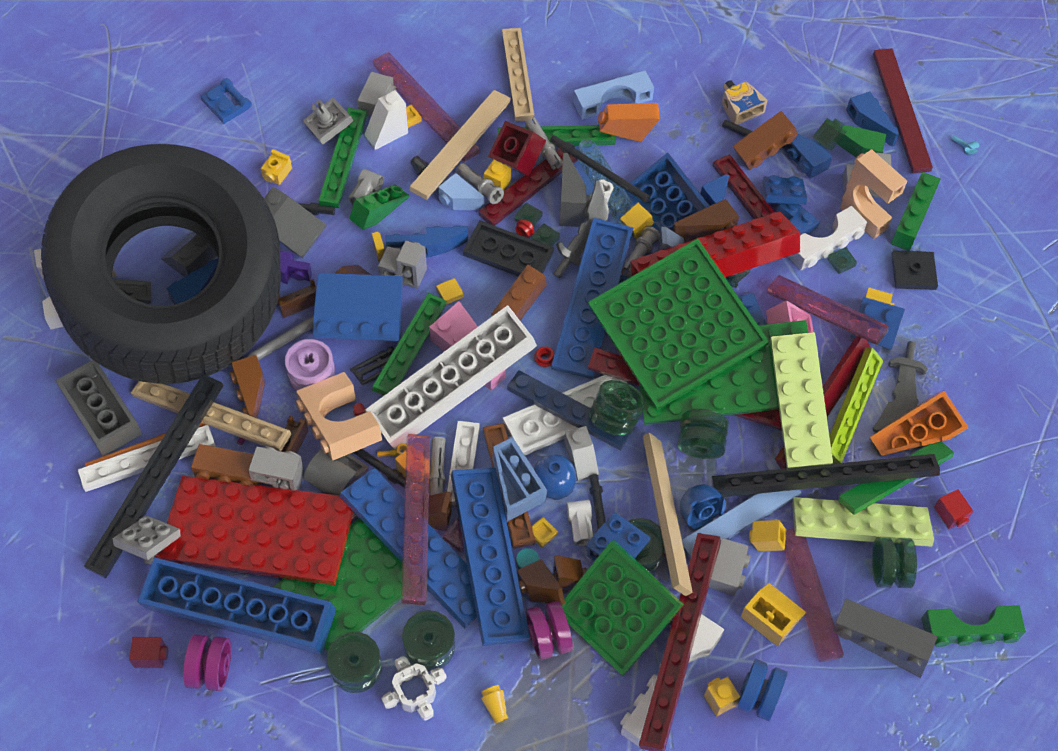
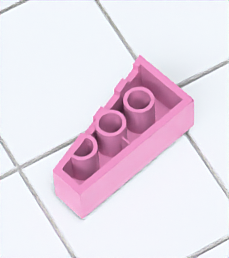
M458 301L429 327L430 340L441 350L446 351L478 326L460 301ZM506 369L486 383L485 386L492 391L506 378Z

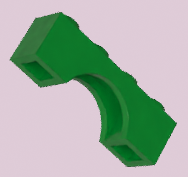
M925 172L921 173L891 245L910 251L939 185L940 178Z
M1020 605L996 606L990 613L988 622L982 625L964 623L955 616L951 609L927 610L922 616L924 631L938 636L935 642L936 647L947 646L949 643H958L960 646L970 645L973 642H981V644L985 645L995 643L996 641L1015 643L1026 632Z

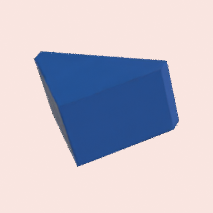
M729 175L721 176L702 185L700 194L710 206L724 200Z

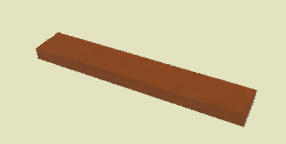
M504 423L483 427V434L492 468H494L492 459L493 446L508 439ZM528 511L507 522L513 549L536 543Z

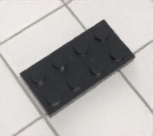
M480 220L463 250V256L516 276H519L527 265L544 273L554 253V247Z

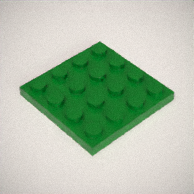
M612 540L565 597V604L561 606L568 624L623 676L626 675L684 604L615 540Z

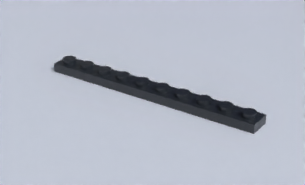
M202 374L85 563L84 567L87 570L107 578L123 551L114 546L113 538L144 517L223 388L222 382Z
M935 454L716 475L712 476V486L723 497L939 476L940 467Z

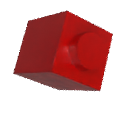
M959 489L940 497L934 506L948 529L954 526L960 528L966 525L973 513V509Z

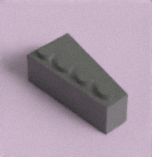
M845 599L833 631L841 638L858 644L920 678L938 637L848 599Z

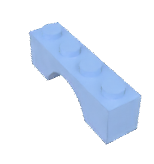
M646 71L636 72L628 76L618 77L610 81L574 90L573 103L581 120L599 115L602 104L612 98H624L633 104L653 100L654 86Z

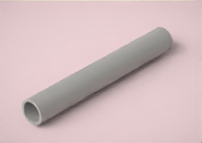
M308 318L248 354L247 357L257 355L258 361L311 330L314 318Z

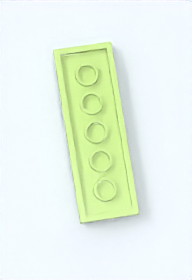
M815 332L773 336L770 338L786 466L787 468L832 464L833 460Z
M793 497L792 509L795 536L933 546L934 537L928 507L874 503L853 515L838 500Z

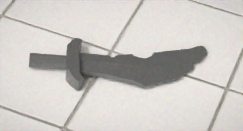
M600 180L595 181L594 190L586 210L588 219L580 224L578 235H575L567 248L564 247L562 242L556 243L559 254L564 257L553 273L558 278H561L570 263L580 266L581 259L579 257L585 249L593 218L607 221L609 214L607 198L604 197L605 190Z
M913 341L907 343L905 358H893L888 363L889 367L899 368L898 383L893 391L895 400L888 402L881 417L873 427L875 431L881 430L916 407L919 403L916 393L915 375L916 372L925 375L928 368L920 361L914 360L916 343Z

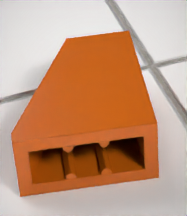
M657 103L607 104L597 118L600 132L642 142L660 120L659 106Z

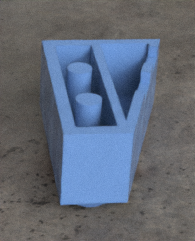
M513 437L493 446L492 459L494 468H496L506 522L546 502L547 489Z

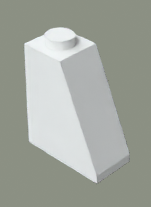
M396 90L378 98L366 129L365 138L374 150L408 134L406 103Z

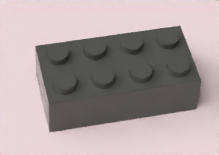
M94 360L55 380L102 456L113 452L142 435L135 418L99 364Z

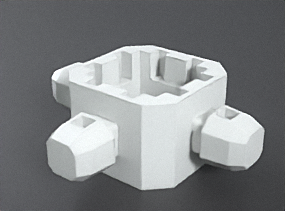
M404 656L396 659L395 667L398 673L394 675L392 680L394 692L390 691L381 698L385 708H393L400 702L404 711L412 713L417 710L424 721L432 718L433 709L430 703L434 701L436 696L434 684L439 685L445 681L446 674L443 668H436L428 674L425 666L417 663L411 666L408 659ZM414 676H420L428 691H426L425 695L422 694L413 701L412 699L407 700L400 688L402 682H407Z

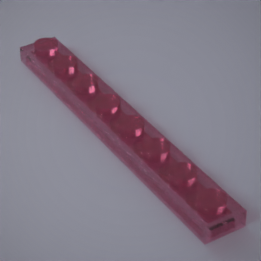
M389 52L374 59L373 65L382 75L393 77L396 90L410 105H413L420 116L447 144L460 129L456 122ZM474 144L461 160L465 162L479 154L480 148Z
M408 434L406 438L402 604L425 605L427 601L430 436Z

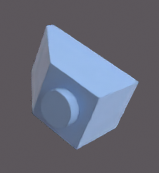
M456 173L439 186L440 202L445 206H449L452 210H481L484 207V195Z

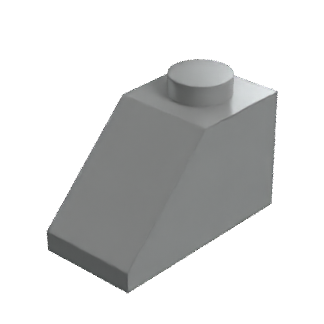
M584 426L566 431L564 445L569 459L576 470L577 481L589 479V476L592 474L599 476L595 451L587 427Z

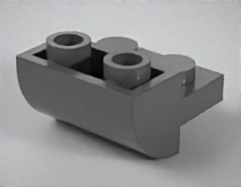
M320 449L307 466L304 479L326 494L340 496L343 490L367 473L369 466L351 454L332 460L328 453L325 454Z

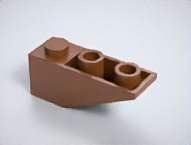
M257 355L231 362L234 371H231L230 375L233 383H238L239 389H236L239 401L245 402L246 406L242 407L243 413L258 418L265 379Z

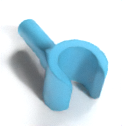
M956 136L952 137L953 141L964 147L967 155L978 152L975 149L979 147L977 141L967 143Z

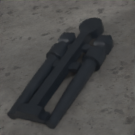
M390 346L387 350H382L377 355L350 368V371L359 380L361 385L374 381L378 378L381 371L365 380L363 375L380 367L383 369L395 349L393 346ZM377 361V363L358 371V369Z

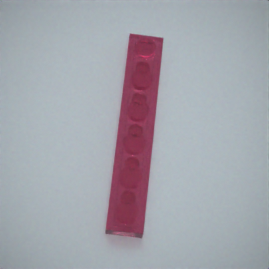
M778 275L767 288L768 294L783 301L787 300L798 308L876 345L888 332V325L781 275Z
M794 528L787 529L784 551L802 608L806 611V621L819 661L824 662L842 658L844 653L838 634L833 632L835 625L806 537L795 536Z

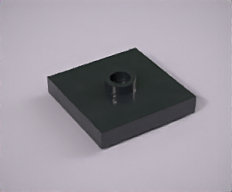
M893 250L891 255L895 289H937L938 281L934 252Z

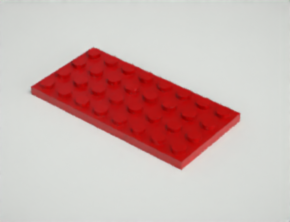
M182 476L167 520V524L180 529L181 536L158 552L156 558L184 565L335 585L354 512L337 495L294 491L252 484L247 486L236 482L228 483L213 479Z

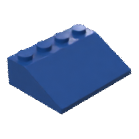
M668 152L630 182L651 196L647 203L627 190H621L632 206L639 203L652 215L654 224L651 227L658 230L659 233L661 232V227H667L673 231L675 222L710 206Z
M318 273L313 338L399 341L401 339L403 276Z

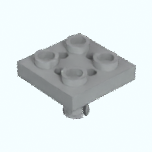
M334 97L325 104L321 100L316 101L319 108L313 103L311 108L314 112L303 120L304 124L322 145L354 121Z
M146 515L115 536L113 544L119 549L143 558L145 564H152L156 554L178 539L181 534L179 528Z

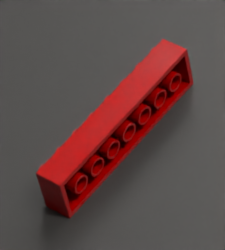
M780 211L698 238L724 277L800 252V231ZM692 241L630 261L631 275L634 276Z

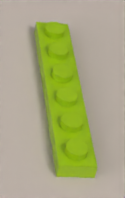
M873 347L865 348L829 435L834 464L842 463L883 363L882 358Z

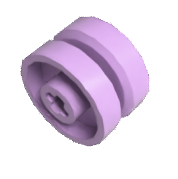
M315 339L299 341L288 350L285 356L288 378L295 390L335 376L332 353L329 347L321 341Z

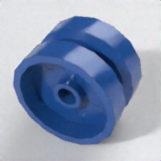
M755 659L750 672H747L740 690L741 698L737 709L749 713L752 711L756 700H758L757 717L770 721L788 672L775 667L772 669L767 680L765 679L768 670L767 663Z

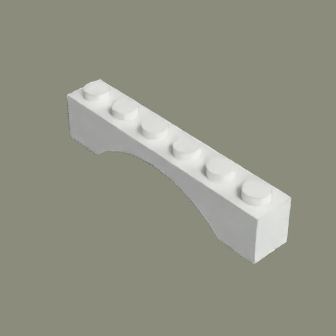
M702 614L689 663L698 658L709 656L724 632L722 627ZM653 674L647 683L649 689L645 695L640 693L633 705L636 708L632 714L627 712L620 723L623 726L621 735L638 747L658 677L656 674Z

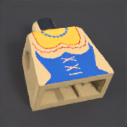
M729 80L723 85L725 91L722 105L731 122L738 125L765 113L768 100L748 82H743L736 86L732 80Z

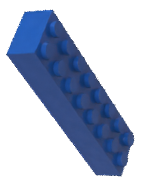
M158 558L153 559L137 601L146 610L322 655L336 612V608L329 601Z

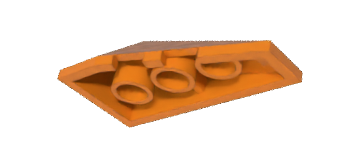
M940 391L869 438L880 455L883 456L949 440L969 427L946 392Z

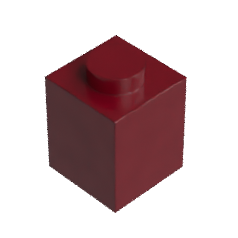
M132 637L129 661L133 667L163 668L164 660L168 658V646H166L161 637Z

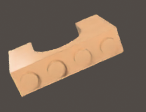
M871 149L865 154H860L855 159V166L850 173L851 178L846 185L847 189L842 197L843 201L840 209L843 211L853 206L867 221L864 231L875 239L889 228L893 217L874 201L868 187L888 204L903 193L907 180Z
M345 372L296 391L298 400L295 402L299 412H304L303 416L308 426L312 425L311 429L315 439L321 440L320 445L325 454L328 453L332 460L382 440L379 424L371 411L346 421L335 422L324 418L331 410L356 400L353 384Z

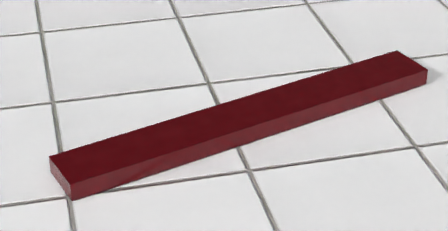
M893 48L874 50L873 56L912 174L931 172L933 166Z
M857 334L823 385L827 417L854 377L865 348H871L864 334ZM784 446L775 458L780 469H787Z

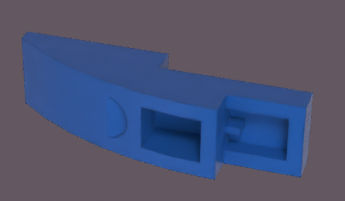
M458 225L453 227L434 226L426 227L427 234L385 235L386 248L388 246L402 249L405 241L417 242L425 246L426 258L446 253L468 241L467 226Z

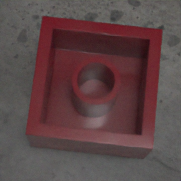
M505 121L488 157L511 167L514 171L529 176L546 140L533 131Z

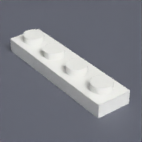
M458 421L450 474L452 470L474 469L480 423ZM449 475L447 492H451L452 505H456L451 475Z

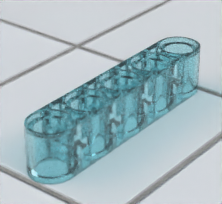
M588 139L581 141L579 144L580 152L612 171L594 141ZM579 160L593 186L597 180L611 182L614 188L607 203L609 212L617 223L622 224L620 218L633 207V203L625 190Z

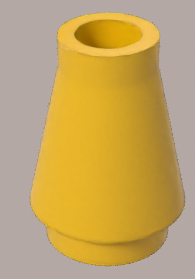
M492 686L481 691L483 696L481 700L492 716L494 723L508 719L504 691L500 689V686Z

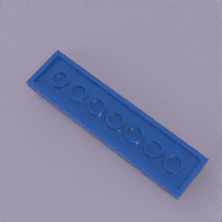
M593 218L551 369L593 379L594 371L588 370L594 348L601 349L605 330L588 306V302L619 284L633 227Z
M375 468L340 493L339 497L464 629L477 619L467 563L420 517L419 513Z
M496 468L452 470L450 474L482 646L528 642L530 635Z

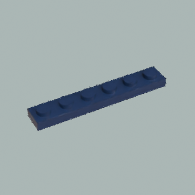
M520 370L517 371L507 386L508 391L577 428L586 426L590 435L620 451L632 433V430Z

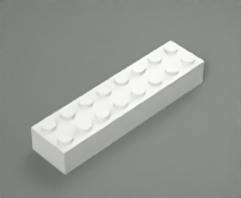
M507 305L365 410L367 412L371 411L386 440L394 449H397L399 444L408 442L537 347L532 335Z

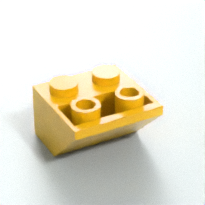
M768 583L745 606L741 618L778 647L806 614V611Z

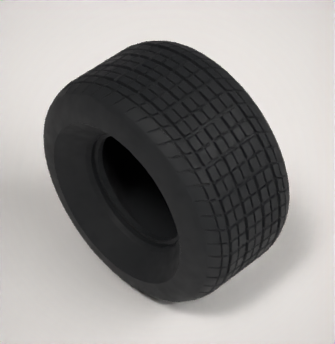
M147 144L126 148L107 155L84 169L66 186L56 200L54 207H52L48 216L49 220H47L45 225V234H43L41 245L43 247L41 248L42 274L47 292L62 325L71 339L87 356L90 355L92 360L99 365L101 364L104 368L112 372L114 371V373L148 383L174 384L198 380L202 374L210 376L230 366L231 362L240 359L258 341L271 321L276 309L281 282L280 241L277 226L266 201L257 188L246 176L224 160L195 148L174 144ZM160 226H175L188 229L200 235L216 252L219 258L218 266L209 284L191 299L167 306L145 304L126 295L112 280L114 262L121 248L132 237L142 231Z

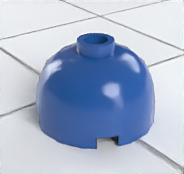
M548 455L537 462L534 471L547 489L546 499L549 497L554 498V500H560L573 492L576 484V470L569 459L561 455Z
M705 484L689 488L680 501V513L689 527L692 526L696 530L714 521L713 518L718 514L721 516L726 508V500L718 490Z

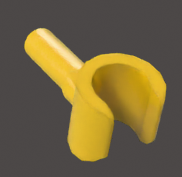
M401 443L395 450L377 451V456L398 457L401 454L400 451L408 449V445Z

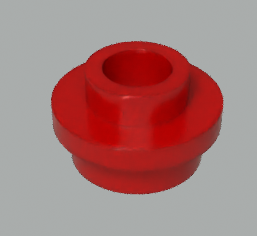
M521 219L516 223L515 231L518 235L528 238L534 234V227L530 221Z
M543 346L535 352L534 360L541 367H549L552 365L555 353L551 348Z

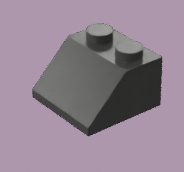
M192 232L162 257L161 260L186 277L192 271L205 266L209 261L215 260L218 256L204 238Z

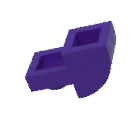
M280 250L281 282L288 284L290 278L298 281H310L312 277L310 263L296 261L293 258L292 252Z

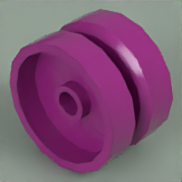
M559 601L547 603L545 615L538 606L526 609L530 639L540 661L552 658L554 652L553 645L560 655L573 651L569 625Z
M194 634L191 637L184 661L183 679L186 688L199 689L205 684L207 690H223L231 661V641L229 638L214 637L210 641L208 635Z

